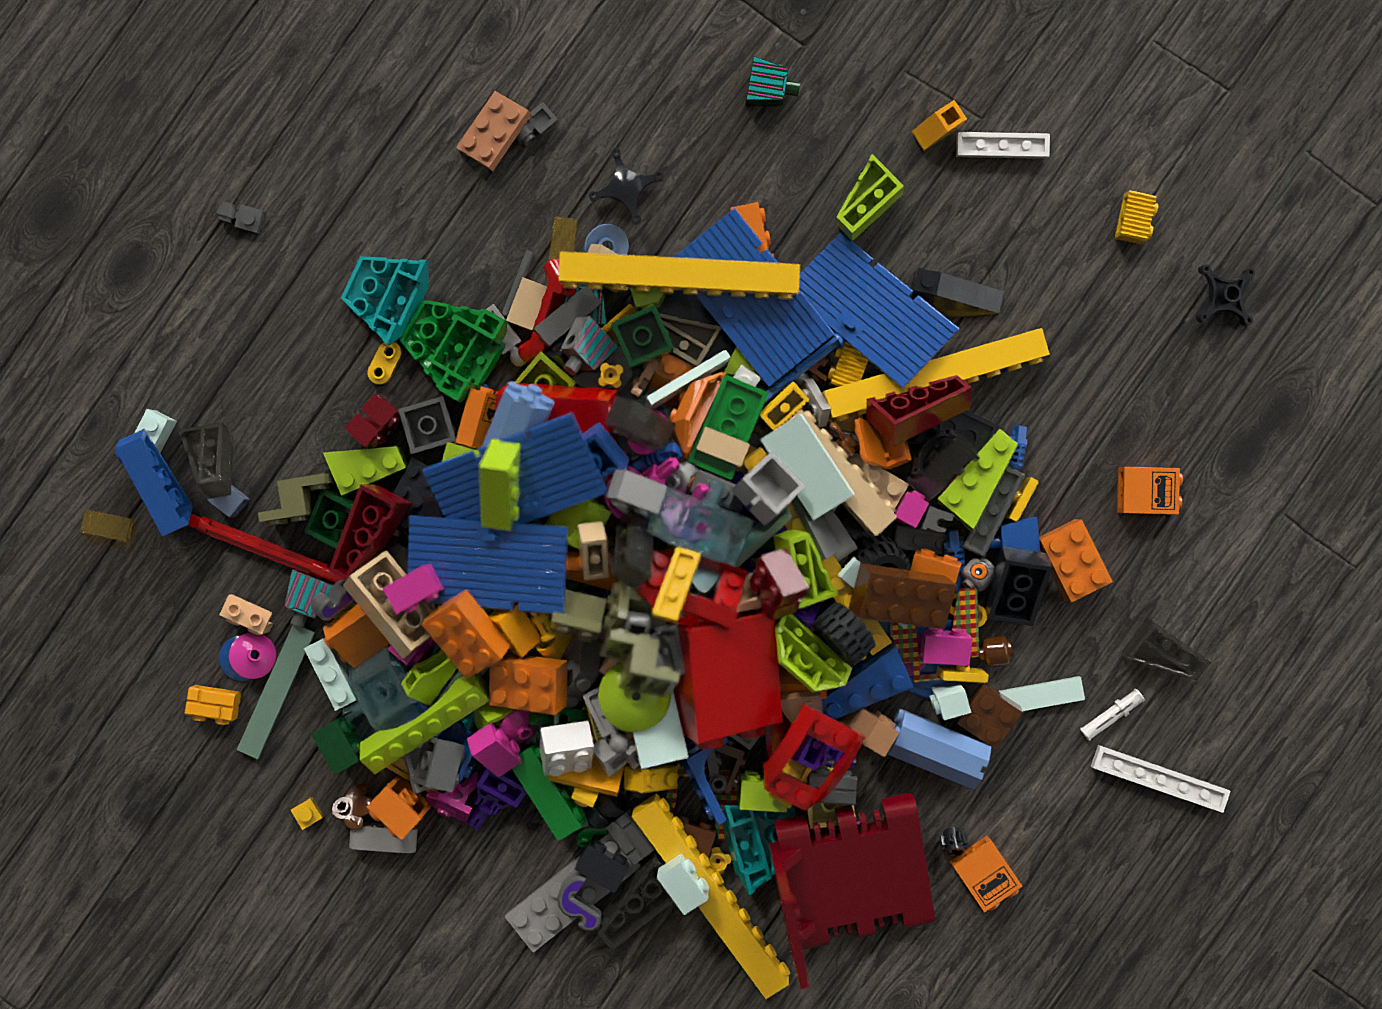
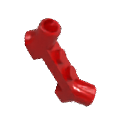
M551 259L543 266L548 285L542 298V304L534 327L563 305L566 296L572 297L575 295L576 289L564 288V284H559L560 259ZM534 331L531 339L518 347L520 358L529 364L540 352L546 354L550 350V347L548 348Z

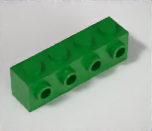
M534 743L519 753L521 763L512 768L557 841H560L583 826L585 814L580 806L574 804L571 799L572 793L567 786H563L562 783L549 781L548 775L544 776L540 746L538 747Z

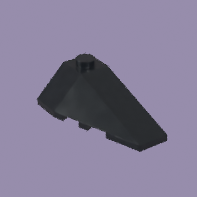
M918 268L914 272L911 285L913 293L909 297L914 300L919 295L947 319L999 314L1004 291L942 272Z

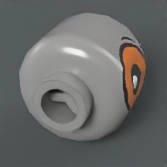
M679 460V469L666 478L665 482L668 488L675 493L688 491L697 471H699L697 466L687 462L688 460Z
M983 557L980 559L973 558L961 572L963 578L961 583L965 588H977V591L981 592L992 582L995 568L990 561Z

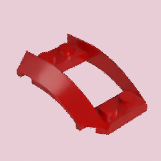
M659 550L648 553L636 592L642 599L646 598L651 604L652 610H654L676 550ZM700 553L701 558L698 565L720 573L713 601L688 593L681 613L700 618L709 623L714 621L725 626V630L729 631L739 613L737 608L745 579L749 573L721 559Z
M803 704L798 717L793 721L784 739L771 758L764 763L763 780L764 789L767 792L803 810H807L824 800L837 786L852 764L866 736ZM806 734L843 752L828 777L818 789L782 771L795 754Z

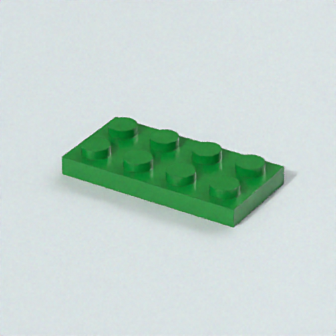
M725 374L687 462L731 481L737 465L696 450L704 428L708 427L747 443L768 396V392Z

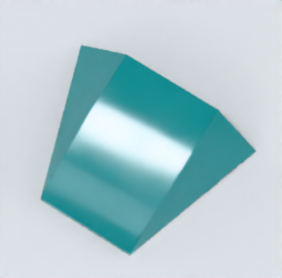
M360 256L341 299L387 345H390L402 336L429 289L428 261Z
M723 805V814L727 820L722 823L734 869L748 895L753 894L757 887L765 881H769L771 876L775 874L769 843L778 841L774 820L796 816L794 806L787 808V812L741 810L739 805Z

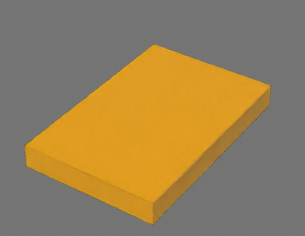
M593 754L590 769L584 772H565L560 776L548 775V780L617 797L625 765L608 777Z

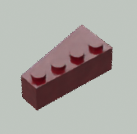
M958 375L929 382L927 387H910L908 392L897 395L895 392L887 393L885 398L882 399L868 398L867 421L895 446L969 410L972 387Z
M360 484L329 572L347 580L353 573L379 556L413 503L378 485Z

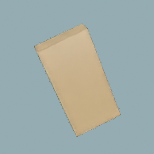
M705 427L696 450L741 467L750 444Z

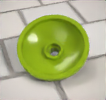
M622 661L609 669L600 683L598 699L601 711L612 725L628 732L648 730L657 725L667 713L671 692L666 698L639 692L640 699L633 701L631 695L635 691L619 688Z

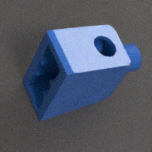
M1026 517L1019 519L1017 522L1002 524L989 550L998 549L1000 553L1001 547L1006 546L1041 552L1037 517Z

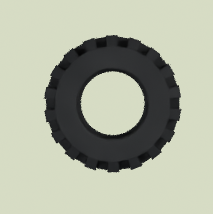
M878 535L877 538L870 536L867 540L865 538L862 539L859 545L856 544L858 549L848 555L849 559H846L845 562L847 565L854 557L862 564L910 570L909 560L891 538L884 537L883 535Z
M837 602L833 603L813 623L821 640L842 661L849 665L855 666L876 646L871 632L851 610Z

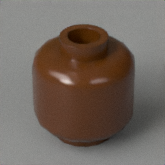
M1005 636L986 638L983 641V647H979L981 661L986 660L989 667L1008 665L1011 662V658H1014L1012 642L1007 640Z

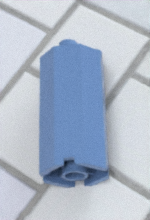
M509 382L504 390L482 447L490 444L492 439L501 440L520 432H524L526 438L532 437L529 429L547 422L554 401L542 394V389L538 386L530 384L526 387L515 382Z
M899 708L897 710L893 723L896 724L894 728L899 734L887 754L975 789L983 778L984 773H981L983 766H988L991 746Z

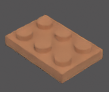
M494 91L456 148L493 171L532 114L529 110Z

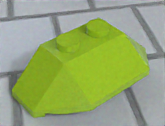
M789 614L780 617L775 627L778 662L812 693L845 686L852 668L842 661L833 650L794 615Z

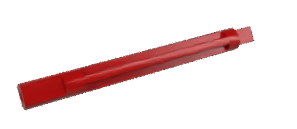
M194 514L190 516L188 525L196 528L201 533L322 580L327 579L335 583L343 580L329 572L330 567L328 564L205 516L199 517Z

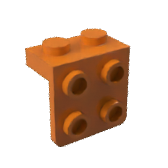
M862 418L855 420V434L859 439L861 447L860 456L865 463L889 470L912 461L906 440L894 446L867 420Z

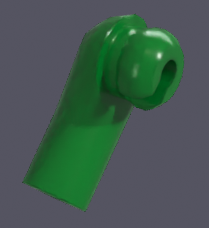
M590 823L589 826L582 828L577 833V845L585 848L594 835H607L606 828L599 830Z

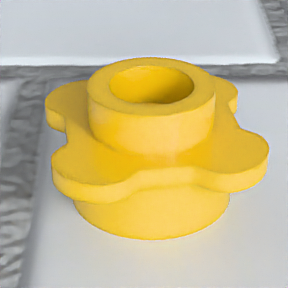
M603 363L600 366L601 377L598 379L601 386L613 385L614 388L620 387L622 384L620 380L621 373L623 372L622 366H612ZM610 373L613 374L612 378L608 376Z
M714 847L708 858L712 870L717 871L720 875L724 873L727 864H730L732 861L731 856L721 852L719 847Z

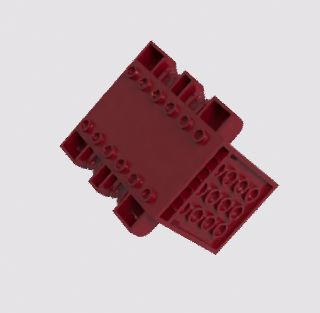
M912 793L882 798L881 804L884 820H881L879 810H873L874 822L867 823L866 815L863 812L858 814L860 825H857L852 805L834 808L838 829H834L832 819L826 822L827 829L829 830L826 832H821L818 822L812 823L814 834L811 835L805 814L774 820L778 841L769 843L785 928L800 990L810 988L803 950L830 944L827 928H832L833 936L839 937L838 926L845 925L846 932L853 934L852 923H855L858 937L862 938L876 935L874 919L876 918L879 928L884 927L883 917L890 916L891 923L897 925V914L901 915L904 929L936 922L919 815Z

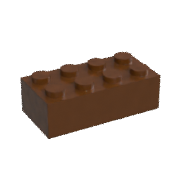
M860 563L849 609L857 617L863 619L945 629L957 585L944 575Z

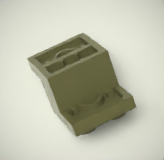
M323 473L277 481L281 509L258 512L259 522H267L268 526L288 524V519H291V522L309 520L316 504L314 490L330 489V484H336L333 475Z
M622 575L618 583L613 584L611 595L606 597L605 609H608L602 623V629L605 630L604 639H606L611 629L622 628L627 619L628 611L649 616L652 614L651 604L645 597L642 599L636 592L640 579Z
M565 590L564 614L553 612L549 630L554 631L553 634L560 637H568L569 634L578 636L577 640L591 643L592 640L596 641L600 633L607 599Z
M611 629L601 645L599 656L623 660L619 688L666 698L679 682V672H674L668 667L656 668L659 640L653 639L650 635L630 634L624 629Z

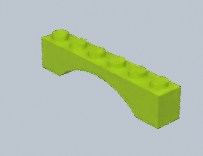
M482 608L488 616L495 610ZM441 649L427 660L415 664L401 685L408 697L431 705L435 698L440 695L442 688L448 680L453 677L457 667Z
M478 673L468 679L464 676L454 681L447 692L433 706L414 720L394 729L379 730L360 742V761L374 774H377L490 701L488 683Z

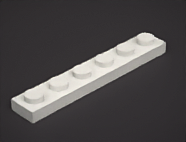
M1100 745L1097 747L1091 764L1092 768L1222 813L1231 792L1225 788Z

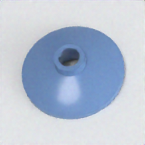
M602 224L594 228L588 234L584 245L585 253L588 252L591 244H602L603 242L607 243L606 248L618 255H627L629 248L628 238L624 231L612 224Z

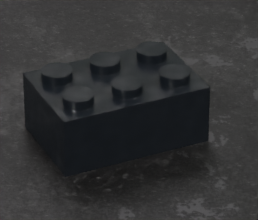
M413 457L393 492L413 503L397 527V530L408 537L410 527L409 516H423L422 497L434 496L422 471L431 465Z
M1006 546L1001 547L994 569V578L989 585L984 602L988 619L1027 626L1034 625L1053 568L1047 553Z

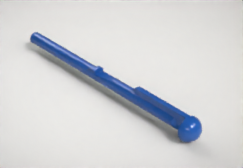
M838 333L831 336L830 341L766 391L768 396L765 403L836 347L842 349L845 345L844 338Z

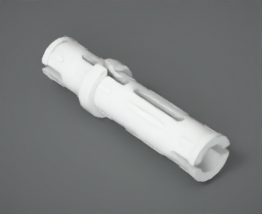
M1134 689L1123 699H1117L1112 707L1097 716L1083 728H1080L1087 740L1090 741L1122 716H1128L1129 711L1144 702L1145 699L1137 689Z

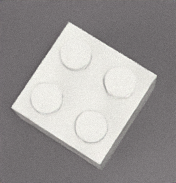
M588 721L541 728L540 755L544 776H560L565 772L571 771L584 772L591 768L594 745Z

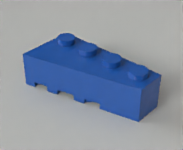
M600 422L582 434L602 478L614 473L616 469L626 470L629 458Z
M140 430L120 439L115 448L116 457L125 466L130 479L138 490L161 535L164 536L188 525L193 505L146 430Z
M893 637L890 638L891 644L873 656L869 653V656L855 666H851L852 670L845 686L827 690V699H822L823 714L835 720L913 688L912 681Z

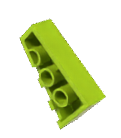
M999 429L939 496L937 503L950 514H953L971 532H974L1017 449L1018 443Z

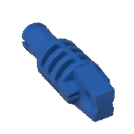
M1013 425L1009 437L1017 442L1018 445L1008 467L1019 471L1023 467L1025 449L1027 448V427Z
M676 443L662 445L650 455H642L640 459L631 461L628 466L643 473L654 464L657 466L661 465L668 458L675 457L677 460L680 459L683 451Z
M953 528L947 529V542H943L944 555L956 557L958 559L957 562H962L955 583L957 585L955 593H958L959 589H964L961 583L963 581L961 572L966 565L963 548L964 541L959 540L958 530Z

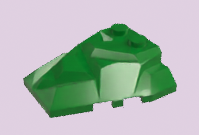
M422 300L399 340L413 358L422 365L425 373L434 380L436 387L441 392L458 402H462L468 397L470 388L479 390L480 386H483L505 349V343L502 340L507 333L508 321L485 309L474 310L466 306L455 307L447 303Z

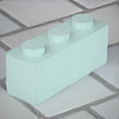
M324 639L304 648L335 711L362 697L346 664L341 661L335 649L331 650L328 648Z

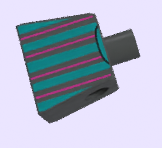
M590 316L577 317L561 347L562 352L569 358L564 365V369L571 375H576L579 369L581 371H594L618 348L617 344Z
M296 569L292 570L285 600V607L295 611L290 623L304 627L308 616L318 618L311 609L312 599L320 592L328 596L335 583L316 578Z

